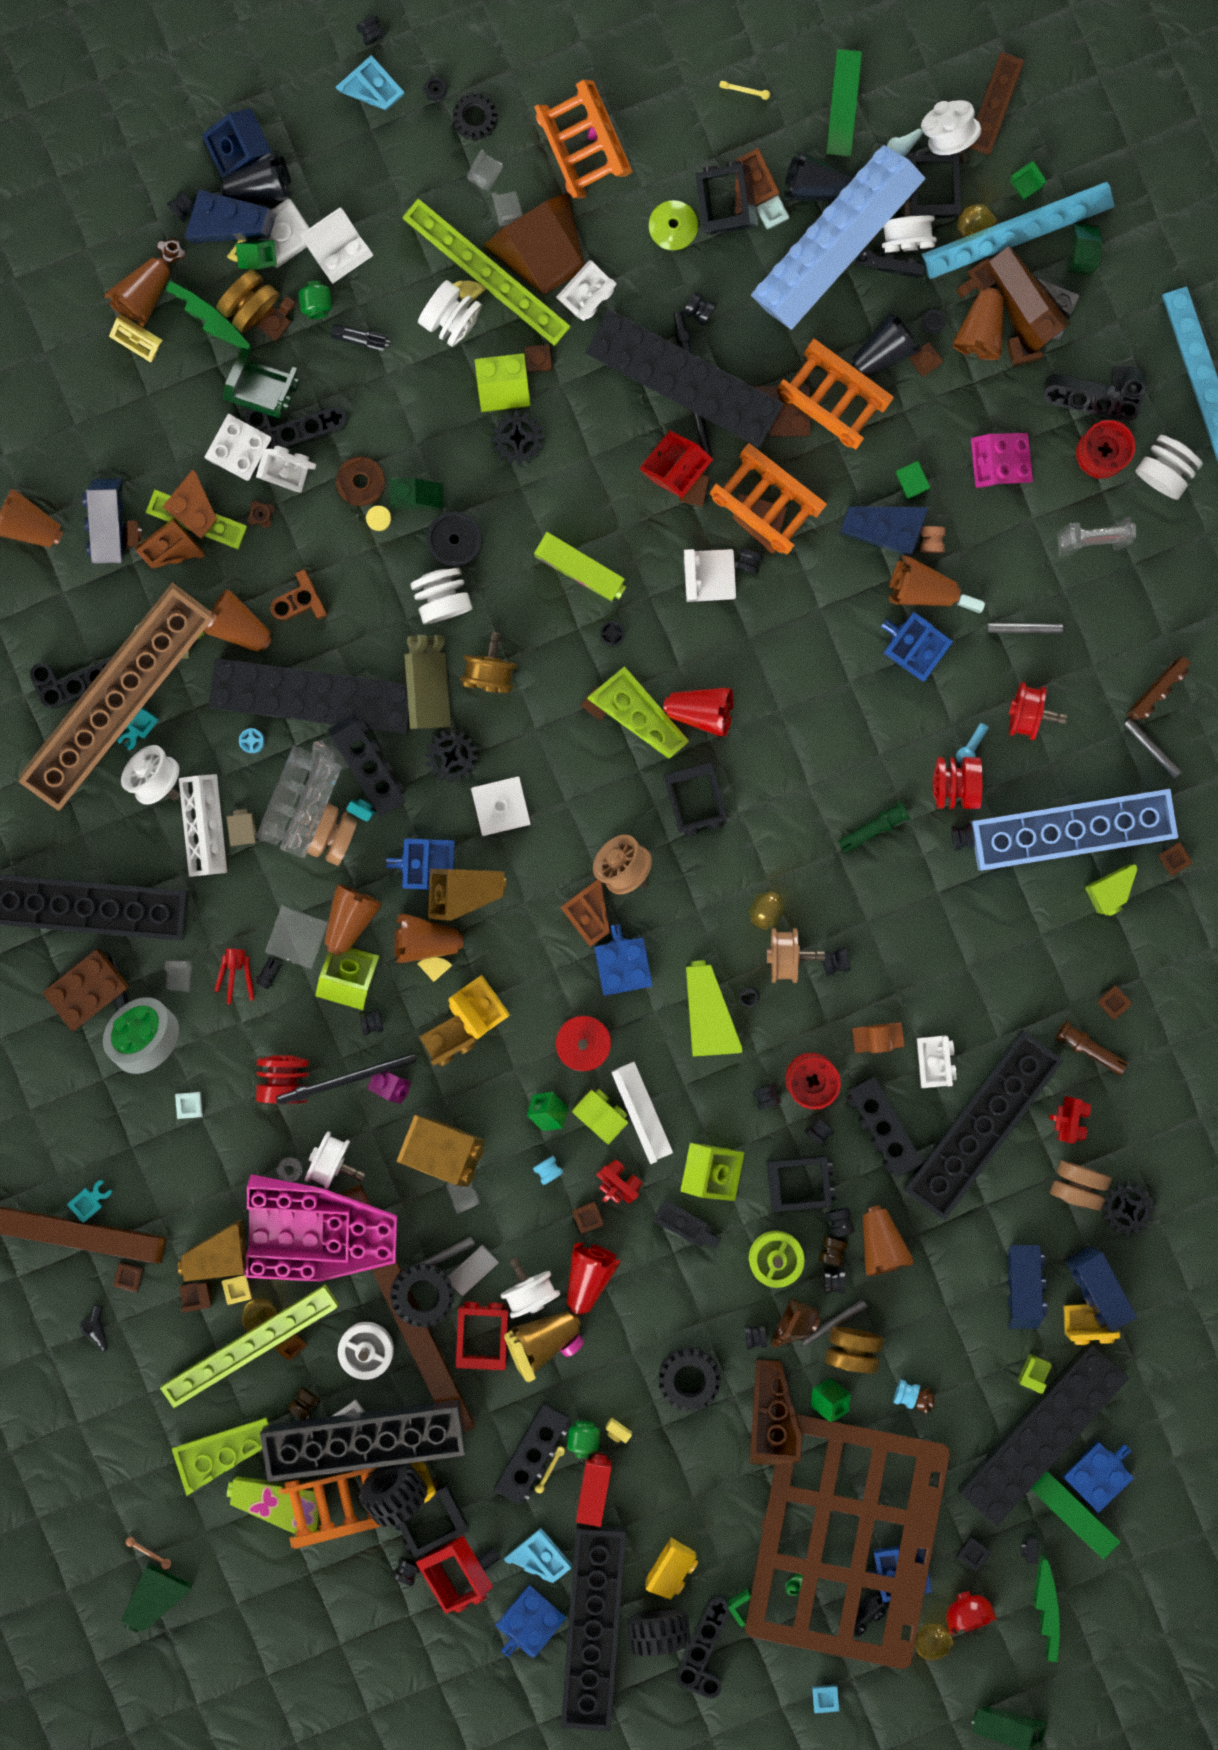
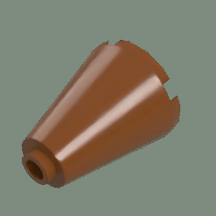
M160 257L158 259H149L105 293V299L111 298L109 304L119 315L121 314L131 321L134 319L139 322L137 325L144 327L171 275L170 265Z
M988 287L979 292L953 340L954 349L968 356L970 352L978 354L977 358L999 359L1002 354L1004 297L1000 295L999 290Z
M11 488L0 510V536L51 548L52 544L58 545L63 534L59 530L61 525L18 491Z
M901 556L904 561L897 562L889 587L894 588L893 595L889 594V601L896 605L952 606L954 602L956 603L959 600L961 589L958 588L957 582L910 556Z
M225 589L213 605L214 608L211 611L213 619L203 632L258 652L260 649L265 650L272 640L269 637L271 631L231 591Z
M338 884L334 891L324 944L328 946L326 950L340 956L341 952L347 953L379 912L382 903L366 894L363 895L356 892L351 887Z
M398 914L396 923H401V926L398 930H395L394 954L395 957H398L396 963H407L457 954L458 949H462L463 934H459L457 928L407 914Z
M880 1205L866 1209L867 1214L862 1215L866 1276H876L892 1272L900 1268L901 1265H904V1268L913 1265L914 1259L887 1209H881Z

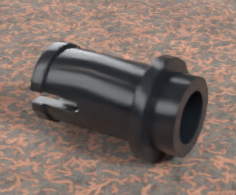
M269 957L260 975H256L257 980L255 983L267 990L270 986L273 987L274 984L272 982L283 964Z
M492 1546L477 1558L484 1571L501 1559Z

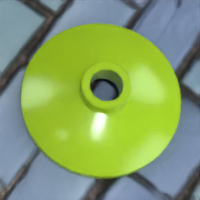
M666 201L657 206L650 216V235L658 246L666 250L683 249L690 245L697 235V216L690 206L681 201ZM671 220H676L678 222V226L676 228H671L669 226V222Z

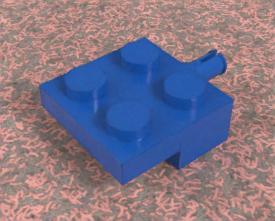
M915 612L899 627L888 619L881 626L893 635L891 643L883 654L922 682L926 680L953 642Z
M404 839L402 858L387 857L386 862H396V864H386V868H401L403 873L402 888L429 889L430 869H454L455 841Z
M621 924L616 925L618 934H616L615 925L610 926L613 941L608 944L594 946L604 996L652 987L643 937L623 939Z
M1096 1440L1079 1456L1080 1459L1063 1477L1099 1513L1134 1479L1121 1462L1132 1451L1124 1443L1114 1454L1106 1450Z
M900 1545L874 1549L875 1571L868 1572L895 1577ZM917 1548L915 1562L923 1564L925 1549ZM929 1571L924 1594L932 1593ZM881 1591L882 1601H890L892 1593Z
M528 1585L495 1623V1626L510 1639L501 1652L503 1654L506 1653L505 1656L510 1657L518 1646L531 1658L537 1656L566 1617Z

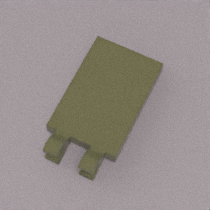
M417 635L407 638L409 654L404 655L410 729L451 727L445 653H440L445 642L443 635Z

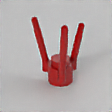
M226 949V954L222 955V964L214 991L219 992L227 966V969H230L227 991L228 1005L232 1003L235 969L242 970V965H244L249 999L251 1001L254 1000L249 967L250 957L245 956L246 950Z

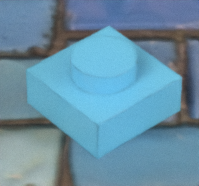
M837 1684L812 1686L814 1713L839 1711Z

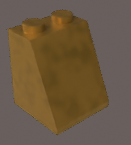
M430 869L428 918L453 920L502 898L507 885L504 872Z
M414 1115L397 1162L454 1185L469 1187V1184L475 1177L478 1161L484 1154L486 1141L440 1120Z
M237 1220L189 1249L181 1256V1260L178 1261L179 1275H183L184 1281L243 1275L246 1272L247 1250L243 1220Z

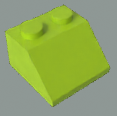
M524 353L475 359L481 412L531 407Z
M1127 864L1084 886L1097 913L1111 916L1123 910L1121 905L1127 903L1137 872L1135 864Z
M350 948L347 953L341 952L340 956L328 951L319 976L315 996L363 1010L379 955Z
M690 1143L681 1192L701 1198L735 1201L744 1152Z

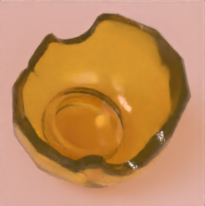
M975 204L963 210L958 217L957 228L963 237H967L995 226L997 219L987 206Z
M264 1298L252 1299L243 1308L241 1315L242 1325L247 1331H250L278 1314V1310L270 1300Z
M929 1623L917 1632L915 1648L921 1657L926 1660H939L949 1655L951 1645H954V1640L947 1628L937 1623Z

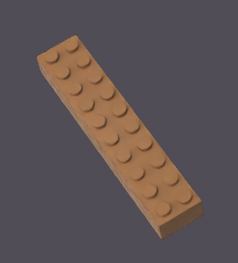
M172 582L19 774V783L60 811L212 621V612Z

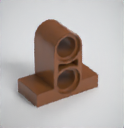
M305 570L295 574L301 586L273 600L270 607L272 615L281 621L289 620L310 609H313L318 620L328 616ZM305 591L311 594V601L306 605L300 604L298 600L299 595ZM285 602L289 605V611L286 615L280 616L276 612V607L278 604Z
M901 1022L852 1028L855 1053L868 1051L870 1053L893 1051V1048L904 1047Z

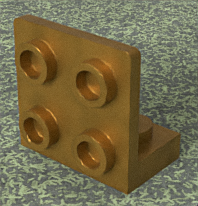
M454 1016L420 1035V1039L432 1058L431 1063L433 1066L439 1064L441 1067L453 1060V1054L459 1051L461 1054H464L475 1047L474 1042L477 1039L474 1036H469L463 1027L465 1023L460 1016Z

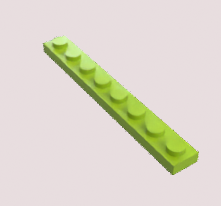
M417 199L402 217L404 221L473 279L484 286L554 347L571 328L570 325L420 199Z
M325 1284L162 1384L160 1389L173 1408L335 1310L339 1304Z

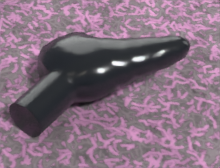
M94 1304L91 1316L81 1321L80 1331L85 1336H89L103 1352H107L108 1347L104 1327L100 1321L103 1306Z

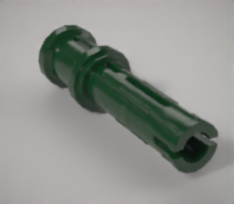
M898 801L896 806L886 812H879L878 818L844 838L837 840L843 852L847 854V852L885 830L890 832L894 826L902 821L911 820L901 801Z

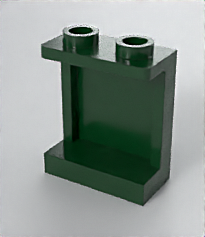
M241 348L225 382L223 400L280 418L283 410H288L292 400V396H290L291 391L296 392L300 381V378L296 377L298 368L293 366L288 374L249 360L251 351Z

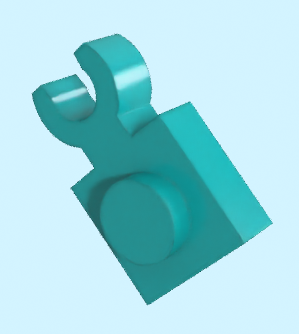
M142 707L116 739L117 742L120 744L123 739L129 738L125 746L129 750L133 749L136 745L137 736L144 739L159 719L156 715Z
M103 1179L95 1183L92 1192L86 1187L67 1204L83 1223L103 1206L99 1199L108 1198L113 1193L112 1189L107 1191V1193L100 1192L99 1187L105 1182Z

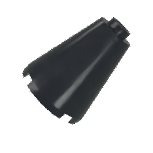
M279 150L271 151L225 176L223 183L220 184L223 196L240 201L290 199L293 192L292 190L288 191L287 184L292 183L285 158L283 156L278 157Z
M797 150L798 158H792L787 171L785 184L789 185V192L784 191V197L790 201L833 202L853 178L819 159Z
M892 311L852 357L854 363L851 366L866 377H869L918 354L922 349L919 344L916 345L912 340L914 337L898 316L895 317V313Z

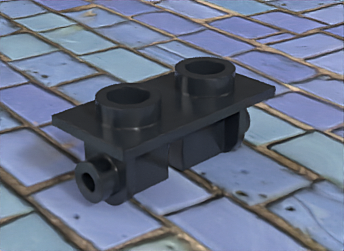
M877 1592L874 1594L870 1593L859 1603L863 1613H857L853 1637H860L867 1631L866 1626L873 1620L877 1622L886 1615L885 1610L889 1606L884 1602L882 1604L879 1603L882 1601V1598Z

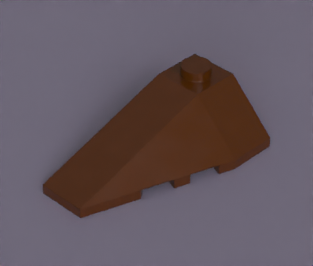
M1007 246L989 261L1001 295L1004 297V303L1016 336L1019 337V340L1030 354L1037 352L1071 324L1010 246Z
M791 1298L770 1341L771 1346L776 1348L807 1337L811 1331L815 1332L821 1320L818 1317V1310Z
M756 1360L749 1464L781 1465L801 1462L802 1436L796 1420L795 1410L792 1406L781 1361Z

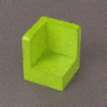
M1029 1353L1017 1381L1019 1384L1043 1394L1047 1386L1044 1382L1052 1365Z

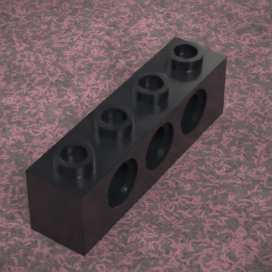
M352 714L328 728L331 738L380 817L406 802L403 796L406 790L399 779L394 781L391 773L394 771L388 760H381L378 754L382 751L375 739L370 741L366 734L370 731L363 719L358 721L355 715ZM356 740H361V741H363V743H362V745H361L360 747H358V748H352V747H351V744H352L354 741H356ZM369 760L375 761L372 767H363L365 762ZM379 781H387L384 787H375Z
M872 1075L848 1088L847 1090L850 1095L846 1096L852 1109L858 1108L862 1116L858 1120L865 1131H871L874 1138L870 1141L876 1152L882 1151L886 1160L882 1161L889 1175L894 1173L898 1178L923 1164L875 1076ZM869 1099L877 1101V1109L874 1112H867L864 1109V1104ZM880 1121H887L889 1123V1130L885 1134H879L876 1130V1126ZM897 1142L901 1144V1152L895 1156L890 1155L888 1152L890 1144Z
M543 1401L497 1481L494 1491L518 1505L521 1504L523 1499L528 1501L534 1490L531 1487L535 1478L540 1480L547 1468L543 1465L547 1457L553 1458L559 1447L556 1444L559 1436L565 1437L571 1426V1423L568 1422L570 1415ZM543 1427H550L554 1434L550 1438H543L539 1431ZM532 1448H536L541 1452V1456L533 1460L528 1457L527 1452ZM518 1470H525L529 1477L525 1481H519L516 1479L515 1473Z

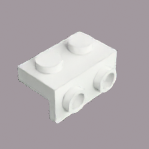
M589 260L556 298L577 318L584 321L595 314L597 306L602 300H606L612 295L613 288L617 283L608 278Z
M275 446L274 449H264L256 477L294 492H302L307 470L315 469L316 464L309 462V457L297 453L294 456L288 454L289 449Z
M946 1035L916 1038L921 1088L953 1086L952 1080H956L955 1065H951L950 1056L954 1055L953 1040L949 1041Z

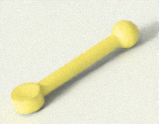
M720 81L719 84L721 88L758 95L764 100L770 98L768 90L758 91L733 85L725 81Z
M562 1446L558 1447L540 1484L535 1486L537 1493L544 1492V1485L560 1456L564 1455L565 1450Z

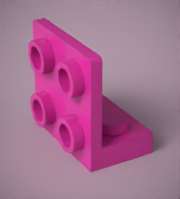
M1028 433L987 434L971 438L976 488L997 484L1030 483L1033 481Z

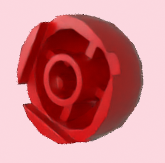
M969 1591L956 1595L957 1601L949 1605L946 1613L947 1625L951 1635H956L958 1631L963 1629L967 1632L990 1624V1621L997 1620L991 1603L981 1595H971Z

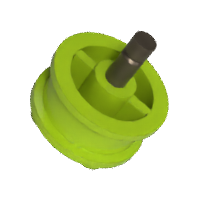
M779 1230L765 1232L753 1242L750 1248L749 1263L754 1276L766 1286L774 1288L788 1286L798 1279L804 1268L803 1250L799 1242L787 1232Z

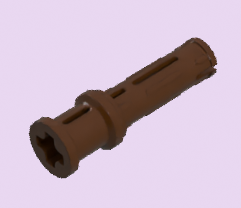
M1068 1021L1062 1024L1055 1036V1040H1062L1073 1047V1051L1083 1052L1119 1076L1128 1065V1062L1089 1039L1086 1032L1081 1033L1070 1026Z

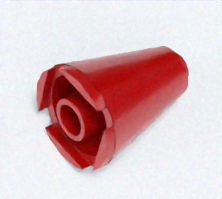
M724 687L674 692L665 698L664 712H667L669 718L720 737L727 736L732 718H729L730 709L733 710L734 707L733 689Z
M582 1242L575 1243L572 1249L567 1305L570 1307V1311L578 1315L590 1312L621 1262L620 1259L616 1261V1254L606 1248L594 1244L591 1245V1248L583 1247L584 1243Z

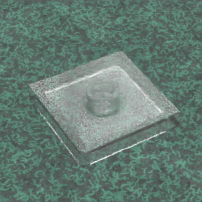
M281 906L265 953L312 969L328 922Z

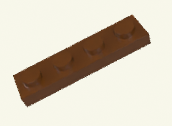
M1002 52L1000 53L976 118L981 126V134L968 147L969 149L988 156L990 155L1024 60Z

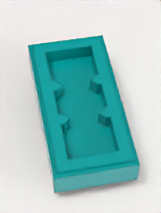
M362 798L352 800L347 807L348 812L366 822L373 819L377 813L376 809L372 808L373 805Z

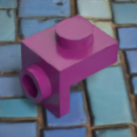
M387 1071L372 1076L367 1089L389 1101L402 1104L409 1093L411 1081Z

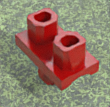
M1064 1096L1063 1106H1058L1057 1115L1049 1114V1119L1056 1121L1054 1130L1059 1131L1057 1140L1075 1144L1076 1141L1086 1140L1087 1129L1086 1127L1078 1126L1079 1117L1088 1118L1091 1105L1082 1102L1081 1099Z
M616 1159L608 1166L601 1168L596 1174L603 1181L599 1189L605 1195L601 1200L606 1203L611 1198L618 1204L623 1199L630 1204L639 1196L637 1192L642 1185V1181L634 1175H631L626 1182L620 1179L618 1176L625 1167Z

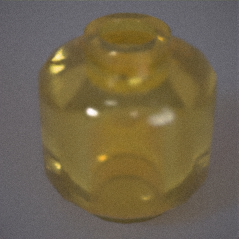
M768 891L767 894H757L748 910L751 923L764 930H767L769 927H775L785 910L783 903L780 901L781 897L771 891Z

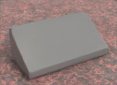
M482 1244L447 1277H449L452 1287L463 1296L499 1262Z

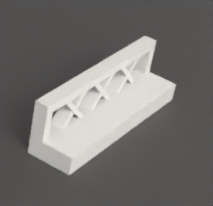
M217 774L179 778L189 877L227 873ZM188 782L193 783L192 796L189 793ZM192 808L196 811L195 820L191 816ZM195 832L197 833L199 839L197 845L194 842ZM198 857L201 860V871H197L196 860Z
M635 1062L612 1070L611 1073L650 1164L672 1154L671 1146Z

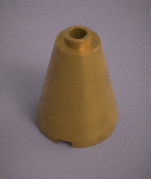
M569 1311L514 1326L510 1331L512 1330L514 1335L517 1336L518 1341L521 1342L534 1373L580 1333L579 1327L582 1325L575 1313L570 1314Z

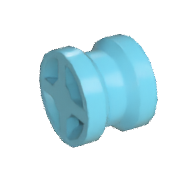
M249 728L244 730L239 736V744L248 753H258L265 746V737L261 731Z
M554 1155L533 1167L534 1172L539 1173L542 1185L549 1183L564 1173L561 1168L557 1167Z
M900 1379L894 1394L893 1403H902L907 1408L913 1409L920 1386L916 1384L908 1385L906 1381Z

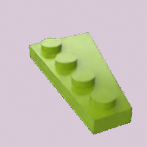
M625 666L587 698L669 759L689 742Z
M267 1417L173 1447L172 1452L186 1495L188 1496L196 1489L262 1450L260 1432L264 1425H269Z

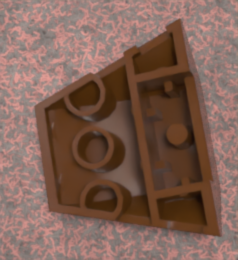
M568 193L540 204L502 228L483 245L543 296L575 277L585 265Z

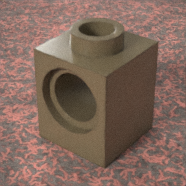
M247 809L232 811L233 816H227L230 846L258 843L254 813L248 814Z

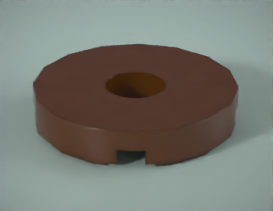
M360 456L350 458L341 465L336 476V486L339 494L346 502L354 506L363 507L373 504L381 497L385 489L386 480L384 472L378 463L370 458ZM364 475L367 477L368 483L364 488L355 487L354 479L356 476Z

